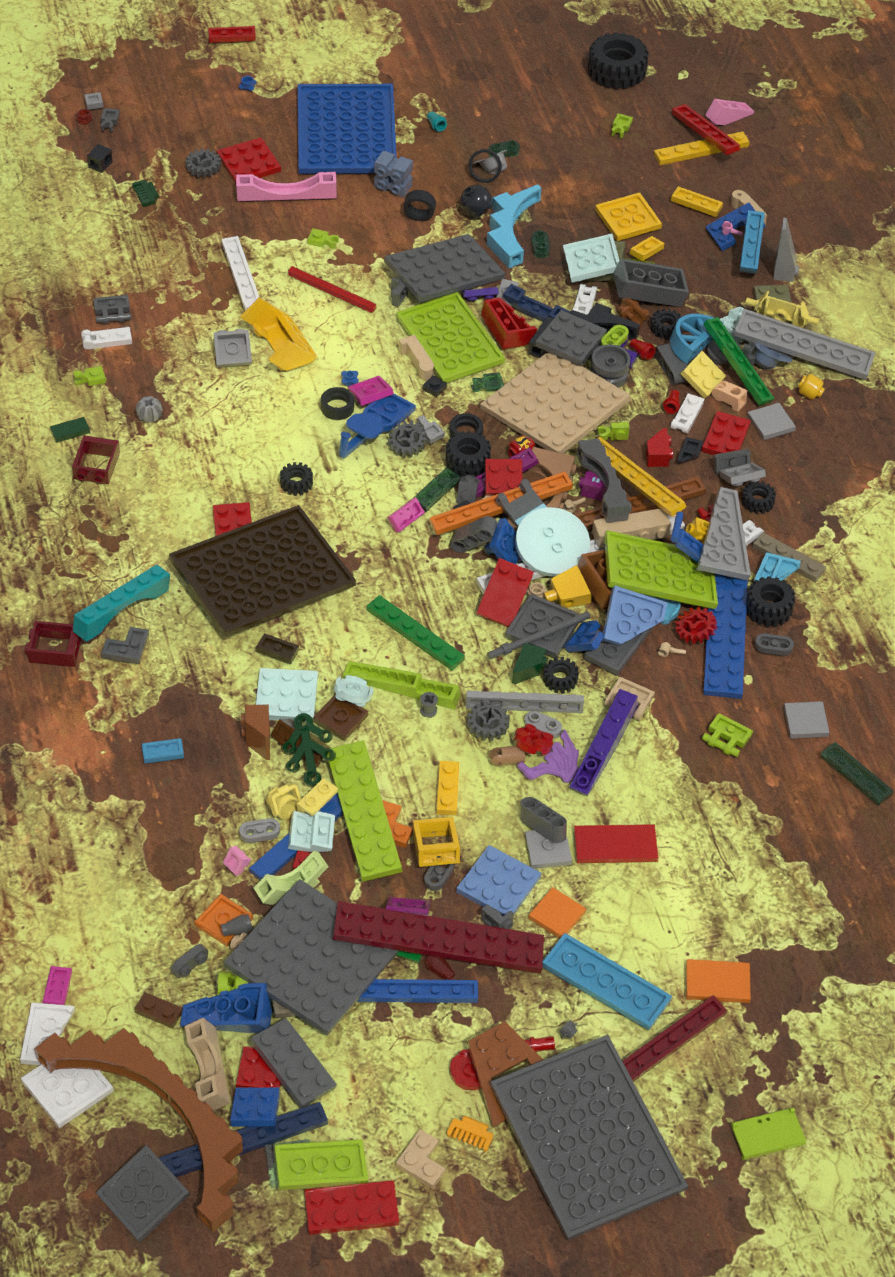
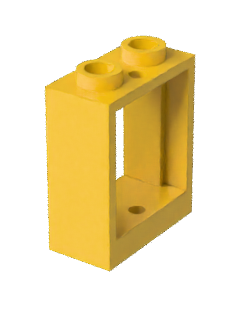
M453 817L413 820V838L419 867L460 863V845ZM450 835L452 842L423 845L422 838Z

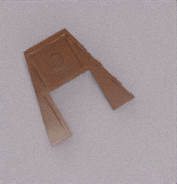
M506 1021L467 1042L474 1069H476L480 1089H482L485 1106L487 1112H489L492 1128L504 1123L507 1119L490 1086L491 1079L524 1061H527L529 1066L543 1061Z

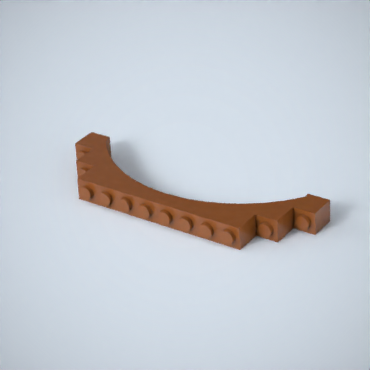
M123 1028L108 1041L104 1042L98 1034L94 1035L89 1030L71 1045L66 1038H60L56 1033H53L34 1048L36 1059L50 1073L58 1069L73 1068L113 1073L145 1086L170 1104L191 1131L203 1163L204 1189L202 1202L197 1207L198 1218L214 1232L233 1216V1202L226 1193L238 1183V1170L231 1161L243 1151V1138L236 1130L232 1131L228 1127L224 1118L221 1116L217 1117L207 1102H201L196 1092L192 1088H187L177 1074H172L164 1061H158L148 1046L144 1047L139 1043L138 1037L133 1032L129 1033Z

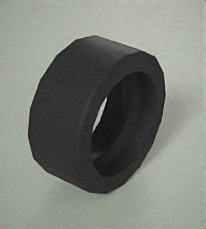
M413 190L407 194L403 209L410 219L427 221L432 218L435 212L436 200L427 191ZM422 202L429 208L424 210L417 209L411 203Z
M333 387L324 391L321 395V411L323 415L332 420H343L350 417L354 412L353 394L343 387ZM332 400H343L348 404L337 408L329 406L327 403Z
M458 414L450 421L449 437H453L456 433L460 434L456 429L461 426L473 427L477 430L475 432L483 435V422L474 414Z

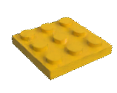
M640 192L595 205V211L616 241L662 228L661 221Z

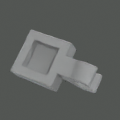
M424 415L417 418L420 427L424 426L428 436L426 439L429 444L445 437V432L435 421L429 423Z

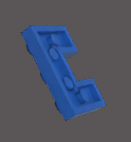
M749 202L706 226V230L721 251L736 244V240L731 233L728 235L723 234V223L725 221L730 222L734 229L742 225L746 227L748 210L755 211Z

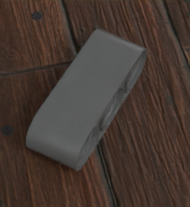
M670 343L655 346V358L670 383L676 385L687 382L680 374L687 365L674 353Z
M485 516L456 529L450 545L451 548L456 552L462 553L492 540L498 524L496 519Z
M525 797L521 800L520 819L523 823L554 843H561L566 840L567 820L562 815L536 798Z

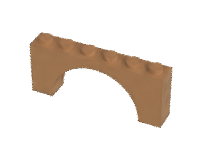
M533 447L532 451L539 463L529 468L528 472L544 479L565 471L571 482H573L572 474L575 475L577 471L575 456ZM569 490L554 495L546 507L564 510L565 503L563 501L567 500ZM509 517L508 522L517 533L518 527Z

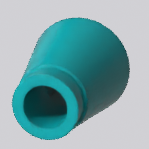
M434 111L427 114V119L435 131L441 132L446 129V118Z

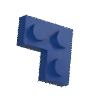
M597 620L585 621L580 625L564 646L567 652L593 651L600 646L604 635L601 631L596 632L600 627Z

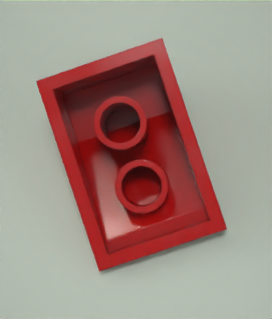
M499 558L476 614L509 627L518 614L534 572Z

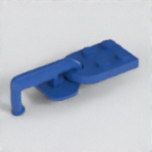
M393 394L372 402L364 409L363 413L352 415L346 421V426L357 433V435L349 441L351 437L349 433H340V457L342 459L346 458L367 439L376 438L382 432L390 431L392 427L395 428L397 423L400 424L416 410V405Z

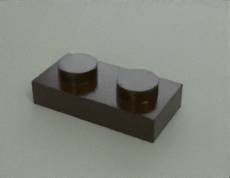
M264 633L256 646V652L292 664L299 652V645Z

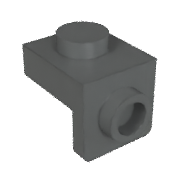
M472 475L462 476L459 481L457 502L461 503L466 500L470 503L476 502L480 479H476Z

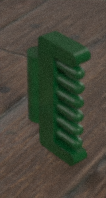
M146 180L132 183L133 189L138 195L139 200H141L142 207L156 203L155 199L159 198V194L152 182L147 183Z

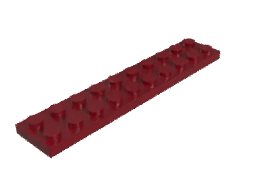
M342 901L337 903L333 940L541 974L544 949V935L423 916Z

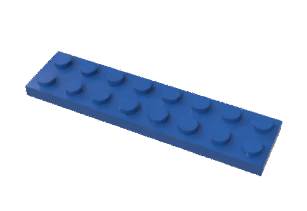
M715 574L718 605L716 609L708 608V612L712 611L716 617L717 630H714L715 635H709V640H706L703 695L742 699L748 580Z

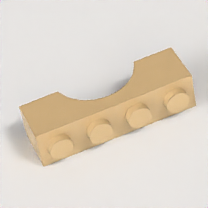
M204 1018L186 1025L185 1031L188 1045L196 1056L201 1073L200 1081L195 1083L198 1099L201 1102H207L214 1111L230 1104V1098L216 1027Z

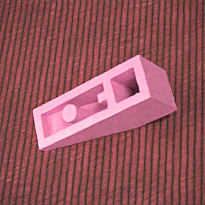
M714 99L706 116L716 126L718 124L727 125L750 116L755 111L744 102Z

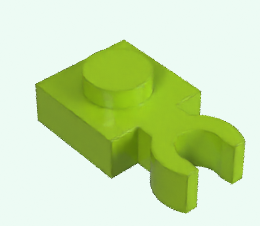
M618 113L613 122L612 136L615 133H620V138H622L624 131L628 132L633 122V117Z
M314 228L307 239V244L322 248L324 245L336 248V243L339 242V236H329V232Z

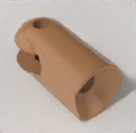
M517 746L493 748L489 753V757L492 758L490 762L494 766L524 763L525 751Z

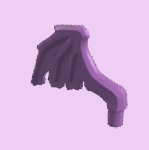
M565 729L562 730L560 735L561 740L564 742V747L561 743L555 742L552 746V752L550 751L545 756L547 763L541 762V764L529 768L523 762L518 764L517 768L523 772L526 778L534 780L544 774L559 776L563 782L569 783L579 769L577 766L579 749L575 748Z

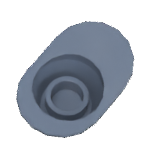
M755 342L757 349L754 353V356H756L754 363L764 369H772L781 361H793L789 356L765 347L759 342Z

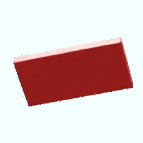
M655 824L574 826L577 863L658 862Z

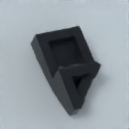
M686 437L677 463L682 464L698 459L703 441Z

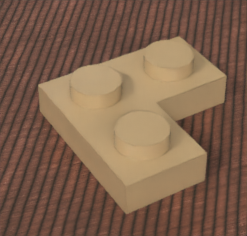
M420 1129L397 1160L396 1167L434 1189L445 1173L444 1167L429 1159L438 1146L439 1140Z

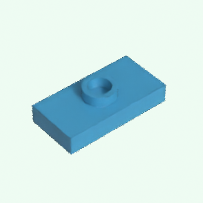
M181 738L142 743L144 764L184 758Z

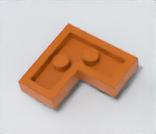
M383 800L395 845L406 848L412 836L413 828L396 822L401 813L402 806Z

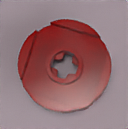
M526 724L525 727L518 728L515 731L513 741L516 740V746L527 753L536 754V751L542 752L541 755H546L552 749L554 737L550 733L538 730L532 724Z

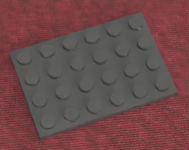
M470 234L387 255L384 258L387 266L419 302L502 280L506 274Z

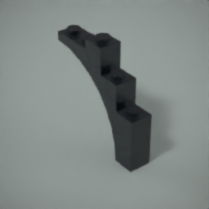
M595 303L588 315L575 310H571L569 313L605 328L607 332L616 325H623L628 328V339L633 340L639 337L640 324L611 314L612 308L599 303ZM547 316L530 340L529 355L541 358L548 352L535 345L536 340L553 321V318Z

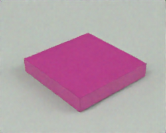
M380 375L347 387L361 406L394 394L393 388Z

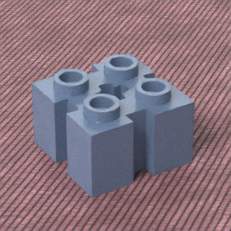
M382 151L374 163V172L377 174L374 177V188L383 191L390 189L392 194L405 197L412 187L413 176L410 174L413 171V160L404 157L398 159L395 158V154Z

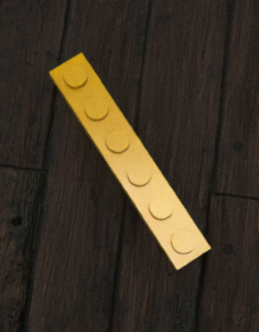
M744 132L728 135L740 144V148L749 147V140ZM705 139L654 150V157L659 165L721 153L722 151Z

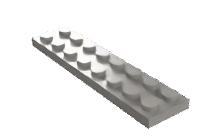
M743 309L734 332L735 337L759 342L765 347L865 380L876 353Z

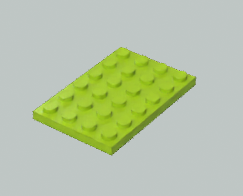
M458 292L396 312V318L409 336H416L434 364L433 371L442 381L448 383L505 363V357Z
M606 530L604 541L608 587L618 586L640 594L716 609L718 598L715 573L697 570L698 562L679 550L674 544Z

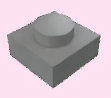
M100 92L84 94L87 110L103 108Z

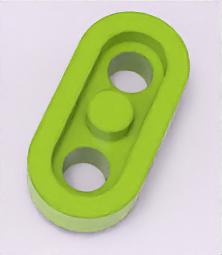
M623 325L614 326L602 337L601 346L608 344L621 346L628 339V328Z

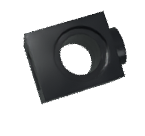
M97 144L87 154L88 168L103 173L113 162L112 149Z

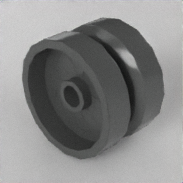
M608 344L598 347L592 355L591 372L618 388L623 386L627 382L629 375V353L618 345Z

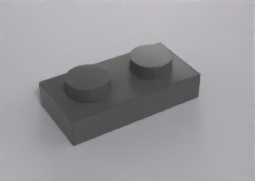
M749 449L714 455V471L716 474H719V470L751 463Z

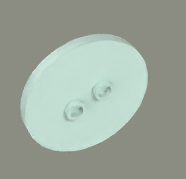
M547 507L537 509L524 517L517 529L515 544L520 558L529 568L542 575L555 577L578 565L581 554L589 553L590 538L586 527L575 515L560 508Z

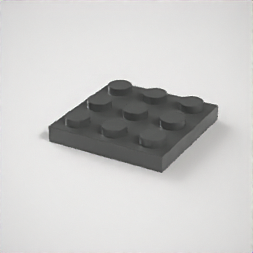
M561 310L536 340L535 346L582 366L601 342L607 329Z
M530 594L507 629L505 637L516 641L577 616L579 613ZM579 623L529 644L545 648L547 655L558 658Z
M147 1145L96 1192L139 1242L191 1195Z

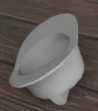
M507 150L497 153L502 162L501 171L507 168L504 156ZM494 156L472 162V164L479 162L489 174H496L498 171V161Z

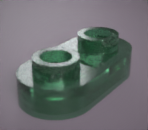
M514 140L494 143L489 146V150L494 151L496 154L507 150L504 153L506 158L518 155L520 144Z
M542 230L535 231L531 239L533 254L537 258H546L550 254L548 234Z

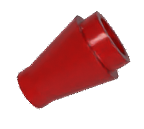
M633 339L630 342V348L638 353L642 359L649 360L654 356L655 348L653 344Z
M671 390L663 402V408L669 414H674L680 409V393L677 390Z

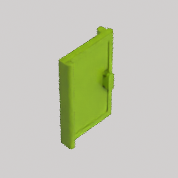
M794 1107L730 1123L742 1153V1160L806 1145V1139L796 1117Z

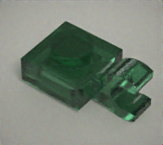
M500 372L483 374L482 378H473L471 388L473 392H478L483 388L486 391H495L503 387L504 383Z

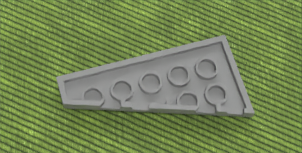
M720 487L715 499L697 570L748 580L751 573L738 492Z

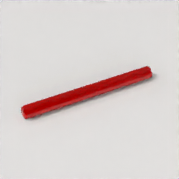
M294 266L288 269V275L368 312L374 313L377 305L374 302Z

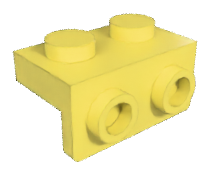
M323 778L297 803V812L314 816L338 792V788Z

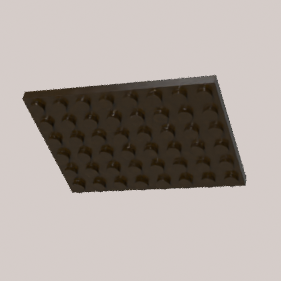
M299 505L169 553L168 558L224 637L356 586V579Z

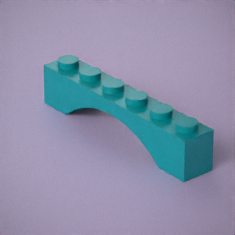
M157 564L76 613L74 615L73 632L86 642L102 632L114 616L131 603L144 598L156 599L169 591L170 573Z

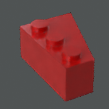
M500 297L484 300L481 317L501 348L507 349L529 345L537 328L534 325L531 327L527 324L523 316L519 317L515 314V310Z

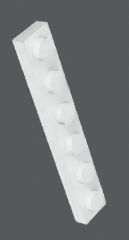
M238 236L222 239V246L244 310L246 311L259 295Z

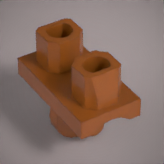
M622 297V303L618 308L620 317L638 323L641 327L643 321L647 320L650 314L649 311L639 307L635 299L631 300Z

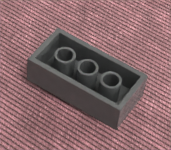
M620 258L613 272L619 297L682 307L689 293L684 271L681 268Z

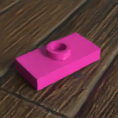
M415 497L387 518L397 533L425 512Z
M51 966L43 1004H66L73 972L72 968Z

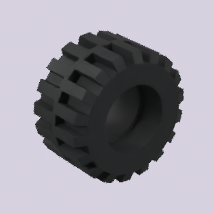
M463 431L449 438L446 444L445 463L450 473H454L455 476H461L462 478L465 475L477 477L485 472V459H491V444H489L488 439H485V436L479 435L477 432L471 433V431L464 433Z
M761 577L759 581L755 580L749 587L746 600L747 615L751 617L752 621H757L759 625L764 624L765 627H770V625L777 627L778 624L783 625L792 616L795 591L790 584H786L785 580H779L778 577Z

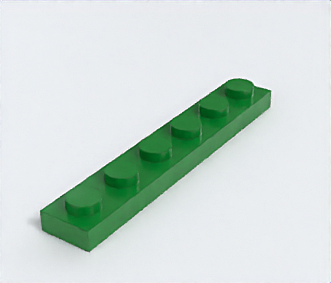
M719 317L707 319L703 325L730 362L736 374L741 378L745 387L752 394L754 400L759 406L771 403L775 398Z
M377 596L367 605L368 612L451 671L465 660L463 653L382 596Z

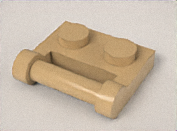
M620 677L607 696L604 705L609 708L611 707L619 689L637 695L638 709H636L633 716L634 719L640 721L653 700L655 692Z

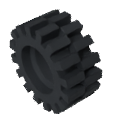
M665 308L662 311L657 310V313H653L651 320L652 333H655L656 337L660 336V339L665 337V340H668L677 321L682 317L680 316L681 314H676V310L672 312L669 308L668 311H665Z
M293 462V465L289 463L287 467L284 466L283 470L280 471L281 489L285 493L288 491V495L294 493V496H297V493H299L301 496L303 492L307 494L308 489L311 490L313 486V472L311 468H308L307 464L302 466L301 462H299V465ZM300 477L302 480L293 481L291 478Z
M759 481L747 483L743 489L742 505L745 506L746 510L750 509V513L756 511L755 514H759V512L765 514V511L767 513L770 512L776 497L774 487H770L771 484L769 483L765 485V481H762V483H759ZM753 496H762L765 499H756Z
M555 657L554 661L550 659L544 668L543 682H545V686H549L550 691L555 689L554 693H558V690L561 691V694H564L565 690L571 692V688L574 689L578 683V666H575L574 661L570 663L569 658L564 660V657H561L558 660ZM562 672L567 674L568 677L558 678L554 674Z

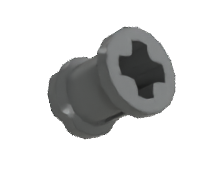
M432 692L422 694L420 697L422 704L420 708L421 715L428 718L434 717L437 712V695Z

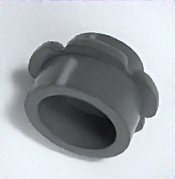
M569 1020L559 1030V1033L563 1036L562 1039L565 1037L570 1039L578 1031L575 1028L578 1024H574Z

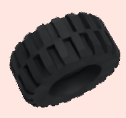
M616 32L600 36L589 48V75L595 82L597 81L598 84L601 86L605 85L607 88L627 89L628 87H634L646 76L649 57L648 49L640 39H636L633 35H626V33L618 34Z

